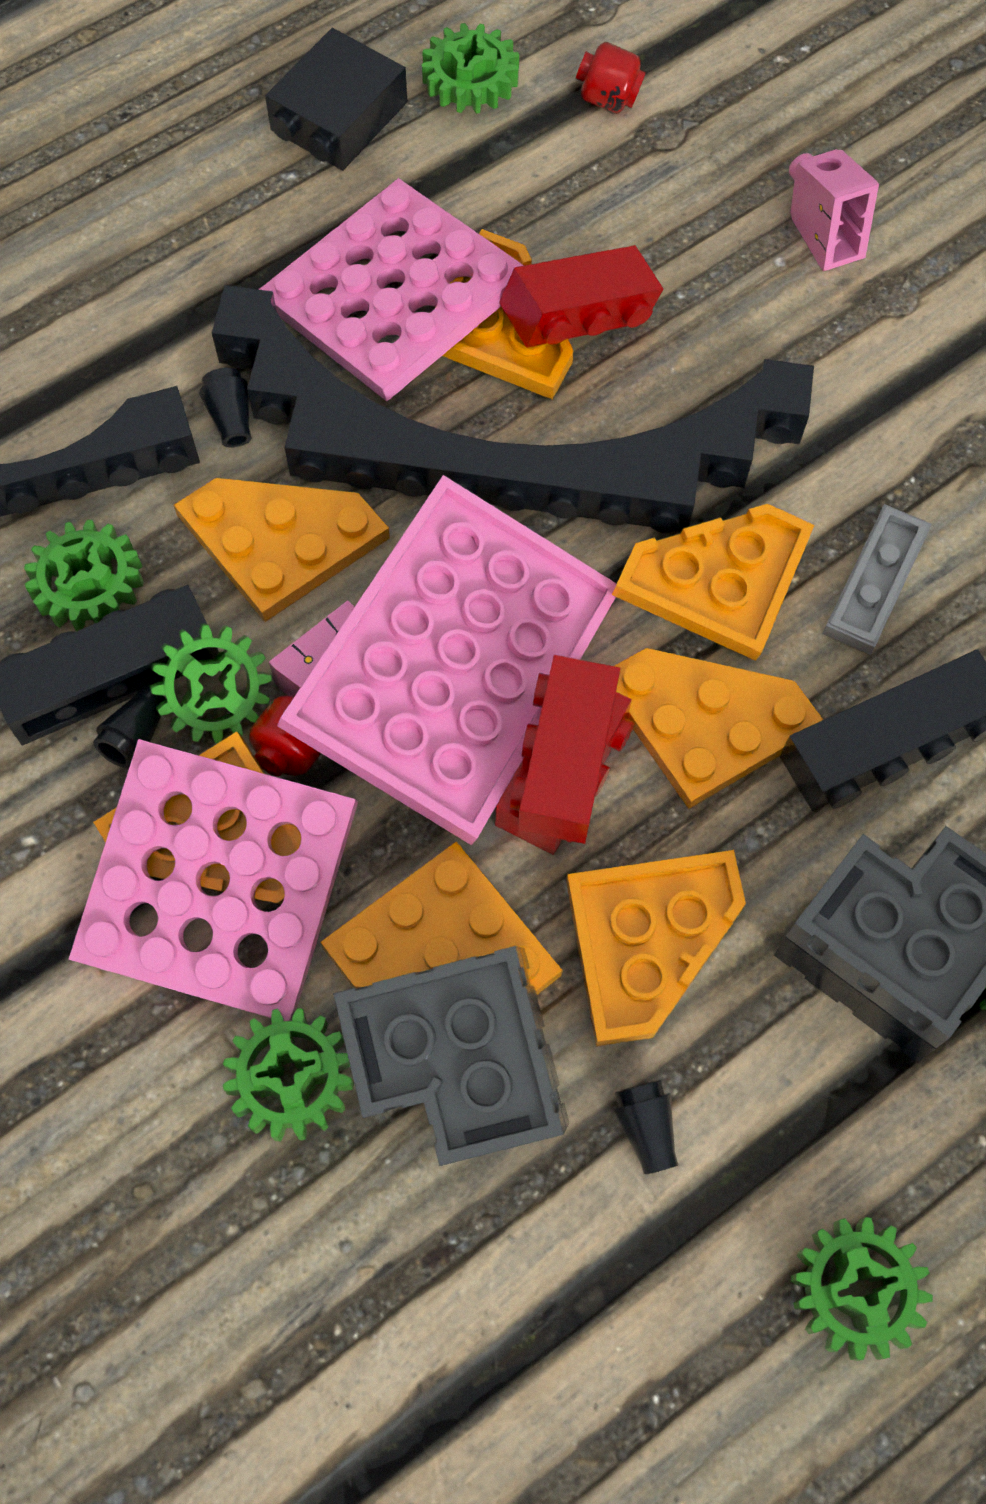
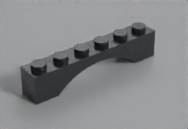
M178 386L128 398L112 417L92 433L64 449L35 459L0 464V517L13 513H27L42 505L65 499H79L87 493L113 486H128L139 479L161 473H176L187 466L199 464L200 460Z

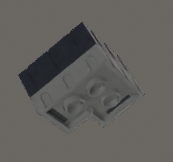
M947 826L943 828L912 868L895 857L893 859L879 849L880 845L862 834L795 922L774 954L775 957L787 966L791 967L792 965L804 974L807 981L838 1003L840 1001L851 1009L855 1017L883 1038H889L899 1045L901 1051L917 1063L952 1036L962 1022L959 1020L960 1017L973 1006L986 987V853Z
M513 946L494 951L492 954L479 957L474 956L436 966L427 971L413 972L372 983L373 985L333 993L362 1118L385 1113L399 1107L405 1108L424 1103L429 1125H433L437 1141L434 1143L439 1166L564 1135L569 1125V1119L565 1103H561L557 1088L560 1084L550 1045L546 1044L542 1027L545 1025L535 987L531 986L527 971L530 967L525 948Z

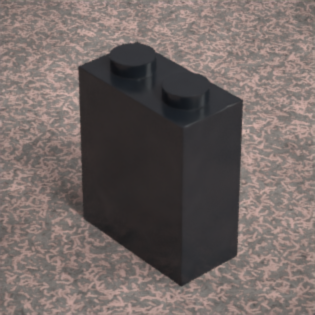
M332 27L265 95L270 129L282 140L291 141L310 152L319 161H326L344 171L408 102L406 67Z

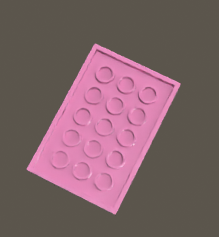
M443 475L281 716L277 726L472 845L479 837L524 758L521 757L527 724H539L542 708L533 706L539 673L550 674L554 655L581 659L616 598L612 593L617 583Z

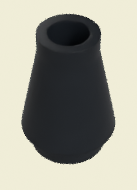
M219 368L208 372L201 379L202 388L199 391V395L220 434L222 445L234 448L249 443L252 437L249 429L248 382L241 378L240 372L234 368Z
M143 686L132 699L96 728L98 736L93 741L95 749L114 765L129 768L138 739L151 742L161 719L156 707L166 698L163 695L152 694L150 687Z
M661 1080L615 1092L618 1107L613 1108L641 1163L643 1174H651L678 1166L674 1144L671 1093H664Z

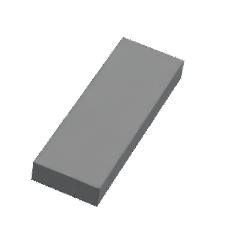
M886 504L883 505L822 634L869 655L872 654L929 532L931 523Z

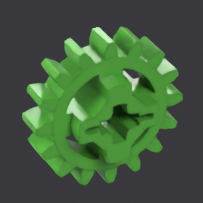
M461 23L460 32L454 33L446 27L443 29V40L433 36L430 38V49H423L422 81L423 84H427L430 97L440 95V106L445 107L451 102L456 103L458 113H462L466 106H472L477 114L481 112L482 104L487 103L491 108L496 109L498 108V97L507 100L511 98L512 87L518 86L519 52H513V41L511 39L501 41L500 30L496 29L487 34L485 33L484 24H479L476 30H469L466 23Z
M87 519L83 530L76 531L73 524L67 522L65 523L64 535L59 537L52 531L45 533L50 543L46 548L35 545L32 547L31 551L37 562L27 563L24 566V570L30 581L25 583V587L32 600H34L33 602L42 616L49 614L55 626L60 628L70 619L75 631H79L84 628L86 621L93 620L95 624L100 622L107 614L120 610L119 606L122 603L136 604L137 599L132 588L143 586L144 581L139 572V569L142 568V563L137 551L133 549L129 537L126 534L118 537L113 525L108 523L98 532L93 520ZM112 558L117 561L118 565L116 575L111 572L113 569L110 562ZM53 576L57 577L54 582L58 589L56 593L52 591L51 586Z
M206 623L200 625L199 637L194 639L184 629L179 631L182 642L179 648L176 649L167 643H164L162 649L169 657L167 664L153 663L152 670L163 676V682L150 685L151 693L165 695L166 700L156 707L160 716L174 712L176 715L171 723L172 730L177 733L186 725L191 726L190 736L192 741L195 742L201 739L204 731H210L214 742L219 743L223 738V730L230 728L233 733L237 731L242 736L243 731L240 722L246 718L255 723L259 718L252 709L255 703L269 704L270 701L267 695L259 691V685L271 682V675L266 672H257L256 669L266 659L264 654L256 652L248 655L246 651L249 649L252 640L244 635L235 643L232 642V628L226 625L221 628L218 637L212 636L211 629ZM207 647L224 649L213 659L197 660L191 655L194 651ZM241 664H243L247 676V688L244 696L236 690L235 675L241 669ZM177 670L186 677L188 688L180 704L174 690V679ZM218 671H221L222 673L218 680L223 685L222 690L218 694L209 690L204 695H200L204 687L198 680L204 672L214 676ZM225 707L230 711L229 714L219 718L208 719L199 717L207 709Z
M302 1008L296 1009L292 1021H284L278 1009L272 1010V1024L264 1027L255 1018L249 1021L254 1035L249 1040L244 1037L235 1036L232 1041L241 1054L239 1058H226L223 1062L224 1067L228 1071L236 1074V1078L223 1084L224 1091L227 1095L231 1096L241 1095V1098L231 1107L232 1111L238 1118L252 1112L248 1127L256 1134L266 1124H270L271 1137L274 1141L281 1142L286 1128H293L300 1141L306 1140V1125L313 1121L320 1129L325 1131L329 1126L324 1113L328 1109L343 1113L345 1110L344 1103L337 1096L338 1090H353L354 1086L352 1078L341 1074L342 1070L350 1067L348 1054L335 1053L344 1044L343 1035L338 1031L326 1037L325 1033L328 1027L326 1018L320 1015L311 1025H308L306 1014ZM293 1037L309 1040L323 1052L318 1053L315 1050L306 1053L295 1045ZM270 1044V1050L262 1062L258 1065H253L258 1054ZM287 1063H294L299 1071L294 1074L295 1084L291 1086H284L281 1079L277 1078L284 1075L283 1065ZM326 1082L320 1096L308 1106L307 1099L315 1086ZM260 1095L263 1098L272 1095L281 1101L284 1113L265 1108L256 1101L254 1096Z
M865 1217L860 1219L855 1232H853L846 1218L840 1219L833 1223L835 1238L824 1229H820L812 1234L818 1251L808 1248L799 1250L797 1257L808 1268L807 1272L791 1275V1282L797 1286L805 1287L806 1296L799 1298L793 1305L795 1310H811L814 1317L809 1321L805 1330L808 1334L825 1330L828 1333L825 1344L827 1351L837 1352L844 1343H847L850 1360L860 1361L864 1360L867 1345H869L872 1354L877 1360L890 1358L889 1340L900 1349L909 1348L912 1345V1341L905 1328L921 1329L926 1327L927 1321L916 1312V1307L919 1304L933 1302V1295L919 1290L917 1280L923 1279L930 1273L928 1267L919 1266L912 1268L909 1259L913 1256L917 1247L914 1243L899 1248L893 1244L897 1228L892 1225L884 1228L876 1235L874 1234L872 1218ZM867 1248L882 1255L892 1268L887 1269L871 1259ZM835 1253L836 1257L833 1260L836 1270L829 1284L821 1287L824 1267L829 1258ZM858 1280H869L870 1283L879 1280L883 1282V1286L872 1289V1293H868L864 1297H853L852 1294L843 1297L838 1296V1291L850 1288L849 1284H853ZM900 1290L899 1305L894 1317L890 1320L887 1308L895 1291ZM836 1308L851 1317L855 1329H859L860 1332L842 1325L835 1319L829 1309Z

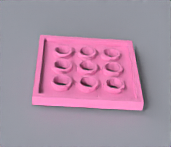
M398 178L259 290L273 291L276 310L281 319L387 402L500 308V299L514 267L524 265ZM397 231H405V232H406V233H405L403 236H401V237L396 236V235H391V236H389L390 234H392V233H394V232H397ZM426 254H438L433 260L428 258L419 259ZM362 259L371 260L365 266L361 264H354L355 262ZM466 276L471 278L466 283L454 282L450 284L452 280L458 277ZM393 282L403 283L402 286H400L397 289L384 288L386 285ZM325 288H336L335 291L329 295L324 293H318L319 291ZM431 305L436 307L430 313H414L423 306ZM357 311L368 312L360 319L355 317L347 318L350 314ZM388 335L400 336L394 343H378Z
M138 739L68 960L271 1018L272 1010L278 1009L284 1021H292L293 1014L298 1008L358 801L350 797ZM175 795H187L192 803V813L189 819L180 825H170L164 817L166 802ZM228 810H241L247 821L245 832L236 840H223L217 829L219 818ZM282 825H295L301 833V844L298 850L288 856L277 855L271 845L274 831ZM158 849H168L175 858V868L168 878L155 881L147 871L148 858ZM222 864L229 872V885L222 894L209 896L201 887V875L208 866ZM267 879H277L285 891L284 901L276 910L264 912L255 902L256 888ZM149 903L157 912V926L150 934L140 937L131 929L130 915L137 906ZM195 919L206 920L213 931L210 945L200 952L191 951L184 942L185 928ZM251 934L260 935L268 946V954L265 961L255 968L246 967L238 956L240 942Z

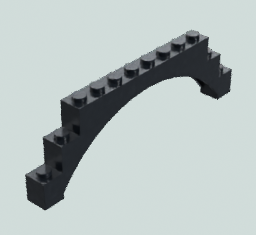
M225 285L212 329V337L219 363L228 364L238 369L253 368L247 390L254 419H261L275 425L290 423L284 447L290 476H297L309 482L325 480L346 483L358 489H371L374 487L395 490L407 496L417 497L430 495L444 475L487 503L499 505L506 510L520 511L527 509L548 512L559 518L576 516L597 519L603 523L616 526L623 524L646 526L663 533L682 532L684 528L690 526L698 481L710 483L720 488L732 486L745 488L753 461L755 438L764 439L774 444H800L810 413L814 366L764 359L761 372L735 392L695 414L663 427L627 437L584 444L530 445L500 443L446 432L408 419L373 402L339 380L313 358L288 330L277 313L273 291Z

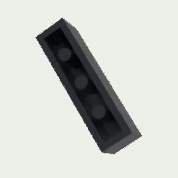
M187 584L176 590H163L155 594L150 601L128 610L111 612L104 616L100 622L79 631L61 633L54 637L50 643L27 653H15L5 657L0 662V709L8 727L20 744L23 746L133 698L143 686L150 687V685L157 682H163V676L154 672L152 665L153 663L167 664L169 657L162 649L164 643L172 645L177 649L182 645L179 631L184 629L194 639L199 637L200 625L207 624L189 585ZM207 647L194 651L191 655L197 660L213 659L218 655L219 651L216 647ZM177 670L175 674V679H178L184 675L179 670Z
M976 649L790 735L780 758L811 810L814 811L829 803L833 809L842 807L856 799L862 793L861 788L875 781L880 786H886L904 776L909 771L908 766L922 759L927 764L935 763L952 753L956 749L955 744L970 737L973 742L985 739L986 661L979 650Z

